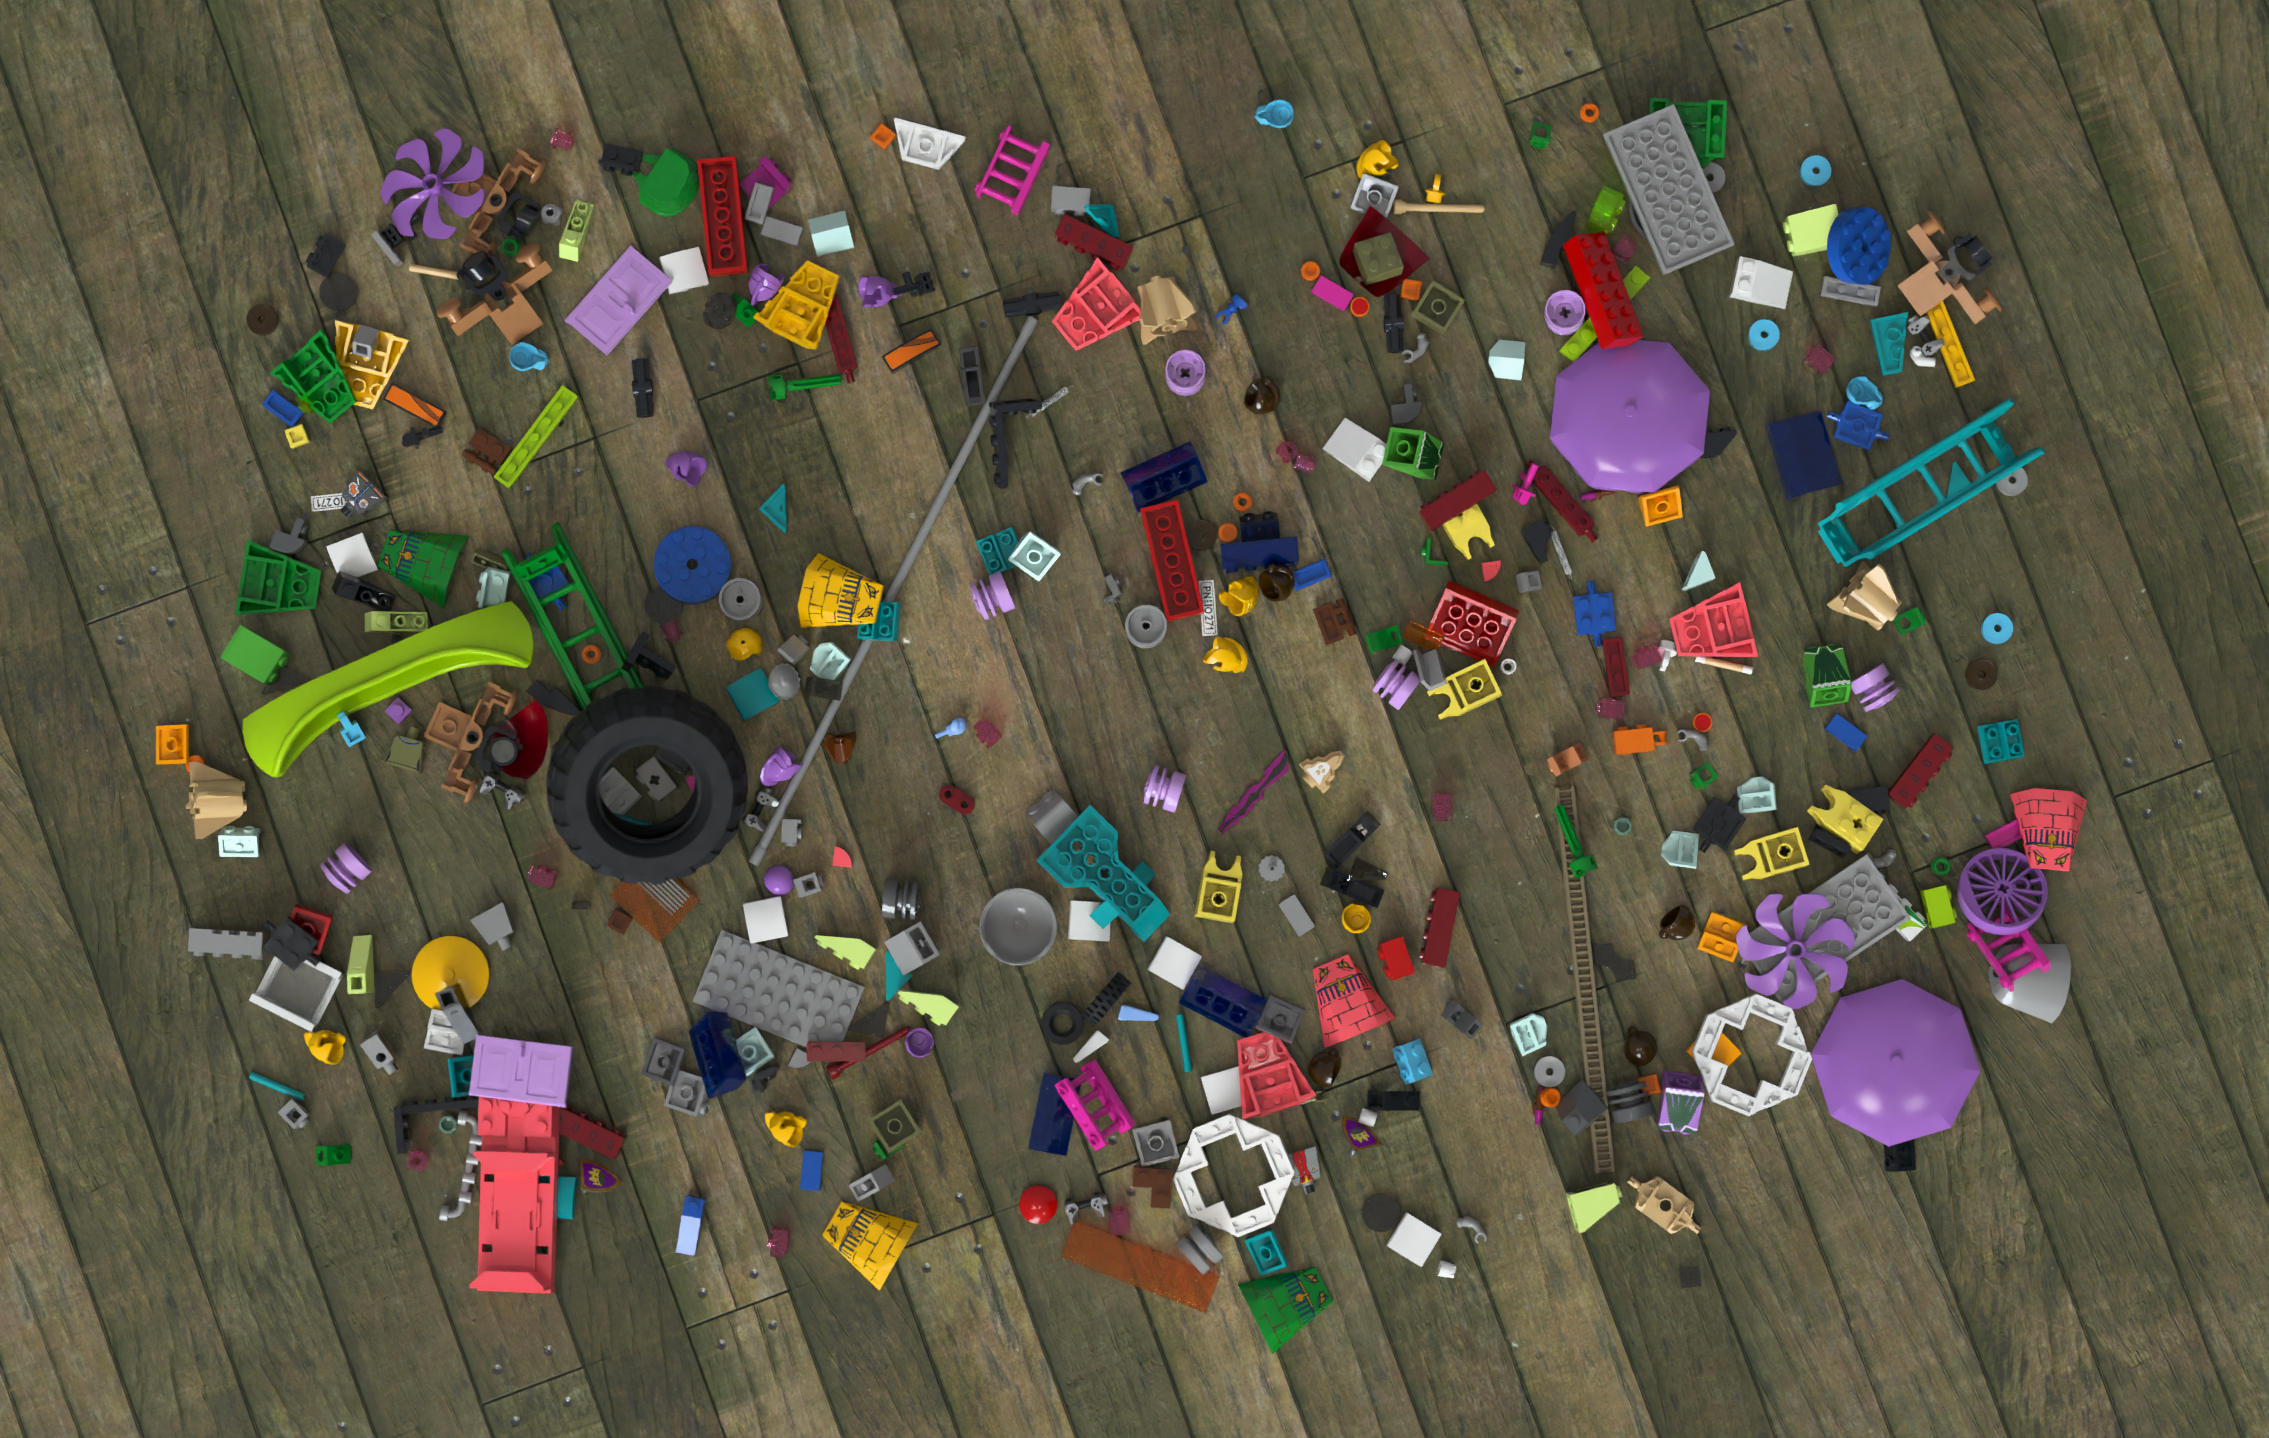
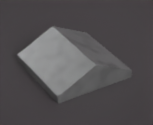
M1363 172L1350 208L1366 214L1368 208L1372 206L1387 219L1399 185Z
M1270 995L1256 1028L1291 1044L1305 1010Z
M654 1038L641 1074L674 1086L686 1049Z
M1170 1120L1132 1129L1142 1167L1179 1158Z

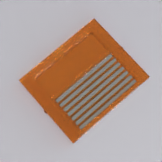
M676 878L667 880V883L662 884L622 882L609 896L659 943L681 923V920L699 902Z

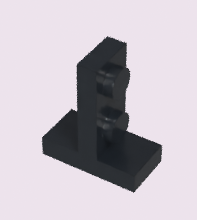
M642 632L621 669L628 672L636 661L643 668H648L655 672L658 677L668 680L676 666L645 649L643 646L649 635Z
M1368 1090V1110L1419 1111L1420 1091Z

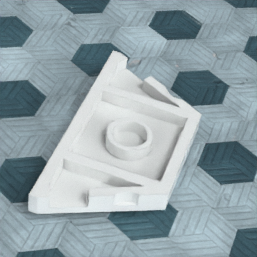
M898 118L894 119L901 158L907 162L939 170L966 140V137Z

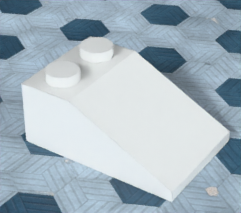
M1740 256L1736 260L1729 297L1785 309L1793 271Z
M1344 418L1323 447V450L1370 482L1382 465L1387 444L1347 418Z

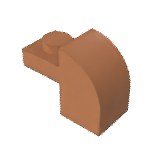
M1581 742L1550 757L1547 761L1549 769L1556 777L1587 761L1589 757Z

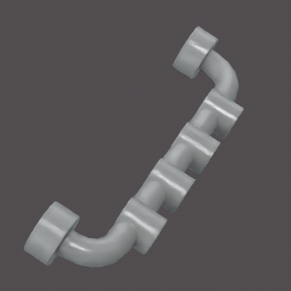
M460 1109L457 1123L464 1126L466 1122L472 1124L459 1202L455 1210H449L450 1206L447 1205L441 1206L439 1220L442 1221L460 1216L464 1212L466 1203L470 1204L472 1198L469 1186L474 1184L476 1173H473L472 1170L473 1165H478L479 1161L473 1155V1151H476L477 1146L482 1145V1135H478V1120L474 1116L469 1115L468 1110Z

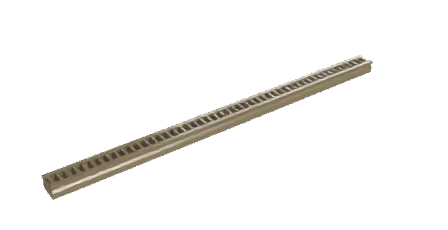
M1574 786L1554 788L1555 807L1564 804L1580 842ZM1557 817L1584 1081L1608 1107L1584 876L1576 879L1573 876L1569 864L1575 858ZM1607 1109L1589 1126L1594 1173L1615 1172L1609 1110Z

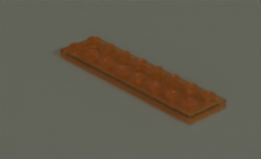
M1078 1221L1074 1222L1061 1255L1064 1259L1204 1313L1207 1311L1219 1279L1218 1275L1206 1272L1203 1275L1192 1265Z

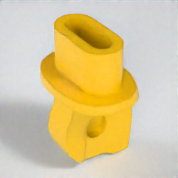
M1435 173L1433 188L1425 190L1427 192L1426 201L1441 203L1442 195H1445L1444 192L1439 190L1441 174Z

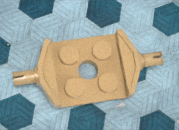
M1633 1176L1629 1178L1632 1181L1628 1180L1627 1183L1637 1189L1634 1206L1636 1209L1670 1234L1678 1232L1684 1227H1688L1698 1234V1230H1701L1702 1227L1691 1219L1694 1202L1659 1176L1645 1183H1640ZM1663 1200L1670 1202V1208L1667 1211H1663L1660 1208V1203Z

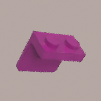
M764 156L760 160L761 165L740 182V187L749 198H751L755 182L773 187L774 191L769 204L770 208L792 189L789 183L792 180L785 172L781 174L777 168L779 166L772 158L768 159Z

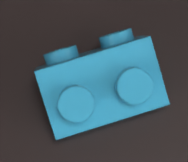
M1420 1038L1392 1048L1394 1059L1397 1061L1404 1084L1413 1083L1433 1075Z

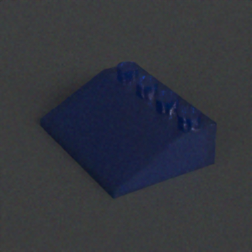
M1821 411L1768 424L1765 427L1787 500L1843 484Z

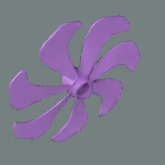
M441 129L434 133L442 143V158L437 175L432 174L428 148L423 140L415 139L400 146L395 157L396 160L407 157L412 158L426 174L423 180L407 172L394 170L387 175L380 194L385 204L389 203L394 192L404 188L425 189L402 201L394 209L392 219L401 235H414L410 223L416 209L429 196L423 218V230L430 238L447 239L457 230L456 227L448 226L442 222L439 213V196L442 195L450 208L460 217L471 216L484 203V189L467 197L456 195L446 189V184L474 181L482 176L484 172V153L478 148L472 147L470 160L462 169L445 179L440 178L462 147V139L449 129Z
M1771 894L1757 907L1755 916L1765 929L1786 941V946L1759 943L1751 938L1747 926L1744 925L1736 935L1738 951L1741 957L1748 961L1764 959L1785 951L1787 955L1774 969L1764 975L1756 976L1746 972L1745 980L1747 986L1762 995H1772L1780 987L1790 959H1795L1797 971L1796 991L1790 998L1783 1001V1004L1792 1009H1799L1812 1003L1817 997L1816 985L1800 960L1802 956L1813 961L1826 971L1830 977V993L1844 986L1848 972L1847 963L1842 958L1830 954L1806 952L1805 948L1826 940H1840L1849 949H1852L1855 935L1843 920L1832 918L1823 923L1802 943L1803 930L1812 912L1819 908L1830 907L1829 902L1822 895L1802 894L1793 903L1795 939L1791 940L1782 927L1777 915V906L1783 895ZM1793 944L1800 945L1801 950L1798 954L1790 952V947Z

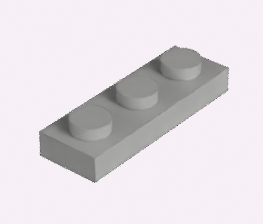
M1824 276L1820 296L1877 307L1881 287L1868 284H1846L1837 278Z

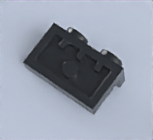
M605 143L602 159H599L598 164L603 167V170L608 172L618 170L626 176L638 175L643 152Z
M325 233L324 237L320 236L315 244L317 249L314 253L311 252L306 262L308 263L307 268L328 278L346 245Z
M1266 511L1258 515L1247 513L1239 517L1242 545L1280 541L1277 513Z
M1818 824L1815 825L1808 839L1841 858L1846 856L1851 849L1845 840L1835 839Z
M777 1063L754 1073V1078L751 1081L755 1090L759 1089L762 1093L767 1089L763 1079L767 1082L777 1076L776 1073L779 1071Z
M1914 1139L1892 1146L1883 1144L1886 1171L1916 1170Z

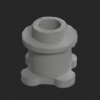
M554 204L545 205L541 210L543 223H551L555 226L560 225V216L563 210ZM550 212H554L552 216H548Z

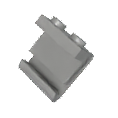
M1054 789L1045 793L1042 799L1032 805L1024 814L1050 844L1078 817Z

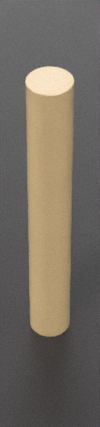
M410 264L409 271L458 279L456 271Z

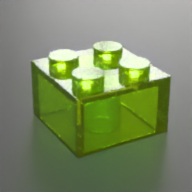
M1603 186L1584 228L1596 233L1605 232L1606 235L1608 232L1612 233L1618 221L1615 216L1620 214L1626 202L1623 200L1624 194Z

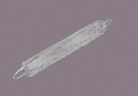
M1057 391V392H1059V393H1061V394L1055 393V394H1057V395H1054V394H1053V396H1050V397H1052V398H1048V399L1053 400V401H1050V402H1052V403H1049V402H1047V401H1043V402L1048 403V404H1045V405H1047V406L1042 405V406H1043L1042 409H1038L1037 412H1038V413L1042 412V410H1044V409H1046L1047 407H1049V404H1050V405L1053 404V403L1056 402L1058 399H1060V397H1063V396H1064L1065 394H1067L1068 392L1063 391V392H1065V393H1062V392H1060V391Z
M1554 530V532H1555V540H1556V551H1557V554H1558V548H1557V537H1558V533H1557V530ZM1558 537L1560 562H1561V564H1562V561H1561V550H1562L1563 568H1564V573H1565V564H1564V555H1565V552H1564V549H1562V544H1561L1560 538ZM1565 556L1566 571L1568 574L1569 562L1567 557Z

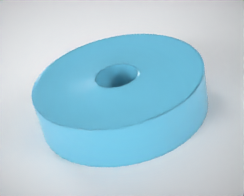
M1810 156L1800 167L1802 181L1811 187L1822 186L1831 176V165L1822 156ZM1812 169H1818L1819 173L1814 174Z
M1767 319L1756 321L1748 331L1750 344L1755 349L1761 351L1773 348L1780 337L1777 325ZM1761 332H1765L1767 338H1762Z
M1994 613L1983 620L1981 633L1986 641L1992 644H2001L2011 637L2013 624L2008 616L2002 613ZM1995 625H1998L2000 627L1999 632H1996L1994 630Z

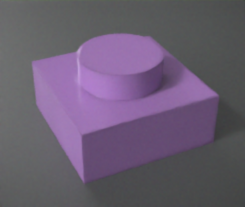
M398 697L385 710L399 725L413 711Z

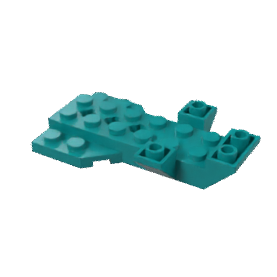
M1089 805L1036 861L1064 888L1089 887L1103 900L1089 915L1102 929L1119 916L1130 927V930L1145 942L1170 915L1161 900L1147 887V884L1156 873L1143 861L1130 871L1118 859V831ZM1073 842L1080 844V851L1073 850ZM1086 856H1088V857L1093 856V857H1094V859L1092 860V861L1094 862L1093 865H1092L1091 863L1088 864V863L1086 862V861H1087ZM1100 869H1106L1108 871L1106 873V875L1108 876L1107 878H1102L1100 876Z

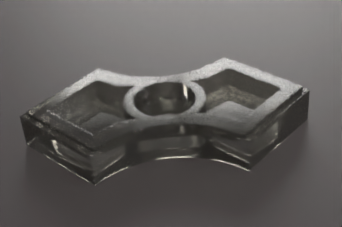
M1612 943L1592 946L1594 965H1602L1611 970L1616 982L1636 979L1634 961L1623 959L1617 955Z

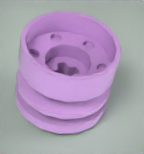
M1560 290L1552 294L1545 306V322L1548 328L1559 335H1570L1582 326L1585 318V303L1582 297L1570 290ZM1562 311L1569 313L1567 318L1560 316Z
M1180 350L1170 356L1166 363L1165 377L1171 391L1177 395L1189 396L1200 391L1204 385L1206 369L1205 363L1199 354L1191 350ZM1182 372L1185 374L1189 372V378L1186 376L1182 378Z
M1000 571L989 575L990 585L986 586L982 579H979L982 588L978 590L975 582L970 583L972 598L984 620L989 619L987 610L991 609L993 616H996L995 607L997 606L1000 607L1003 613L1015 609Z
M1396 659L1387 665L1376 680L1372 691L1377 693L1381 687L1385 689L1380 697L1383 698L1390 693L1392 696L1388 703L1399 710L1419 684L1420 677L1413 671L1405 677L1403 673L1406 666L1403 665L1397 671L1395 668L1400 661Z
M1884 663L1874 667L1851 682V689L1854 694L1865 693V696L1859 701L1860 704L1867 700L1870 701L1869 704L1863 707L1865 712L1883 706L1900 692L1899 687L1892 690L1889 689L1890 686L1895 684L1894 680L1885 683L1884 679L1890 673Z
M1155 765L1147 779L1143 803L1148 804L1151 796L1155 798L1153 802L1154 807H1156L1160 799L1163 800L1164 810L1175 813L1186 774L1174 771L1171 778H1167V768H1164L1162 776L1157 775L1160 766Z
M344 842L335 850L339 859L336 860L328 856L327 860L331 866L323 861L320 867L335 887L348 894L352 890L347 882L351 886L356 887L357 883L353 877L356 876L364 880L372 872V869L349 844Z

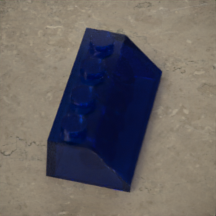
M1191 442L1120 472L1137 513L1140 512V508L1157 505L1207 483L1200 460Z
M1297 536L1220 544L1222 571H1226V574L1238 573V569H1245V572L1257 571V567H1264L1267 570V566L1271 563L1284 565L1288 568L1295 567V563L1299 562Z
M1198 965L1179 1001L1181 1005L1245 1038L1249 1036L1267 1002L1263 997L1201 965Z
M708 1011L688 1032L707 1097L711 1099L737 1090L747 1080L727 1012Z
M1044 1072L1028 1149L1067 1155L1074 1116L1055 1087L1056 1083L1067 1076ZM1067 1077L1070 1082L1075 1079V1078ZM1081 1084L1074 1088L1078 1095L1080 1092Z

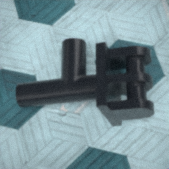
M417 212L411 218V226L421 219ZM388 224V227L381 232L382 235L387 237L386 240L392 243V248L406 241L393 224ZM414 230V235L409 236L411 240L418 237Z
M905 272L902 275L906 285L893 288L895 295L918 290L919 295L923 296L924 294L936 291L932 287L933 281L929 278L930 272L918 274L914 278V283L910 272Z
M441 426L439 429L423 428L422 432L415 434L414 428L411 427L410 433L403 435L402 445L404 447L415 445V448L419 449L418 441L443 433Z

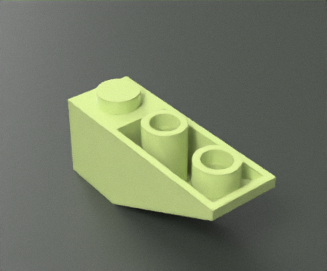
M576 199L559 243V257L578 262L584 247L595 204Z
M371 611L364 613L365 632H422L428 629L427 612Z
M373 935L353 936L347 971L348 994L375 993Z
M820 935L814 937L818 940V945L825 949L830 947L834 950L833 954L840 959L844 957L849 959V964L857 970L860 967L865 969L877 950L862 939Z
M908 990L897 991L901 1001L906 1004L911 1002L916 1006L914 1008L922 1015L927 1013L932 1016L930 1020L938 1026L941 1023L946 1026L959 1007L942 994Z

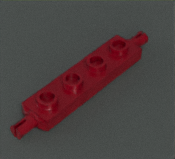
M835 293L825 324L838 372L845 373L847 384H850L851 381L852 383L855 382L852 371L857 368L839 298L837 293Z
M1531 459L1525 465H1527V467L1530 468L1531 464L1534 462ZM1546 465L1539 467L1532 482L1579 537L1586 535L1592 543L1599 537L1591 530L1595 524L1594 521Z

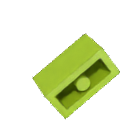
M1946 885L1920 891L1929 928L1955 923L1957 915L1955 908L1951 907L1950 900L1952 895L1950 889L1946 888Z

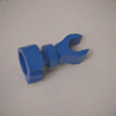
M1237 294L1231 298L1233 302L1229 303L1224 311H1220L1216 315V319L1222 314L1226 315V320L1222 325L1229 322L1230 316L1233 312H1237L1236 309L1238 307L1245 309L1248 306Z

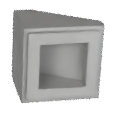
M1539 570L1516 575L1519 593L1542 589Z

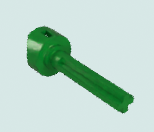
M782 374L767 375L769 385L771 386L769 391L770 401L785 399L786 391L841 385L840 374L787 381L783 379Z
M1564 804L1555 807V813L1575 858L1569 864L1574 878L1583 877L1587 871L1599 869L1594 856L1585 855Z

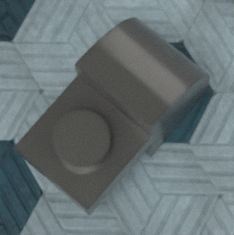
M1412 383L1403 385L1405 403L1390 406L1392 426L1407 425L1413 422L1420 413L1422 401L1414 402L1417 399L1416 389L1412 388Z
M297 517L290 535L276 530L269 548L288 555L297 554L304 550L308 542L302 540V537L306 536L308 532V521Z
M1454 1000L1445 1006L1441 1014L1445 1020L1470 1040L1483 1026L1481 1022Z

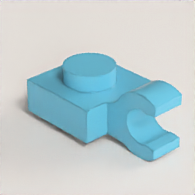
M344 711L337 714L343 725L339 731L349 747L366 738L356 720L350 723Z

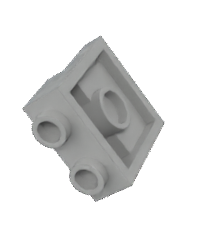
M679 1070L674 1086L669 1087L664 1106L704 1118V1115H707L710 1110L709 1098L716 1091L715 1081Z

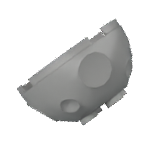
M1009 888L999 892L987 903L980 918L979 929L983 944L993 957L1010 965H1026L1039 960L1049 951L1056 937L1057 919L1051 905L1037 892L1026 888Z

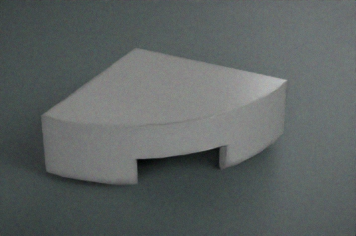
M797 1048L788 1066L800 1068L808 1065L811 1061L807 1062V1053Z

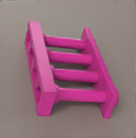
M1008 125L1006 130H1002L999 136L1001 142L983 181H978L975 191L979 199L985 193L1009 204V207L1012 208L1011 213L1019 216L1050 150V144L1043 141L1041 146H1035L1011 135L1012 127ZM1007 141L1034 153L1033 155L1036 156L1034 162L1027 163L1003 152ZM999 158L1026 170L1025 172L1028 173L1026 179L1019 180L995 169ZM990 177H996L1018 187L1017 190H1020L1018 196L1012 198L988 187L987 184Z
M2004 903V923L2013 924L2006 903ZM2000 915L1991 921L2000 923ZM1971 922L1967 924L1968 932L1966 934L1971 942L1975 941L2000 977L1998 980L2002 987H2007L2010 992L2014 991L2013 981L2031 970L2040 968L2043 973L2050 970V961L2027 929L2016 934L2002 935L1985 944L1980 935L1986 933V931L1980 928L1975 929ZM2019 937L2022 942L2021 946L1996 960L1991 951L2010 939ZM2025 952L2031 954L2033 958L2030 963L2009 975L2001 967Z
M1094 1059L1080 1068L1083 1072L1082 1075L1071 1082L1066 1077L1056 1083L1055 1087L1088 1138L1089 1143L1097 1151L1108 1144L1105 1139L1117 1130L1122 1134L1134 1127L1136 1123L1100 1065ZM1088 1080L1093 1091L1080 1098L1074 1088ZM1098 1097L1104 1107L1090 1115L1085 1104ZM1108 1113L1114 1123L1100 1131L1095 1121Z

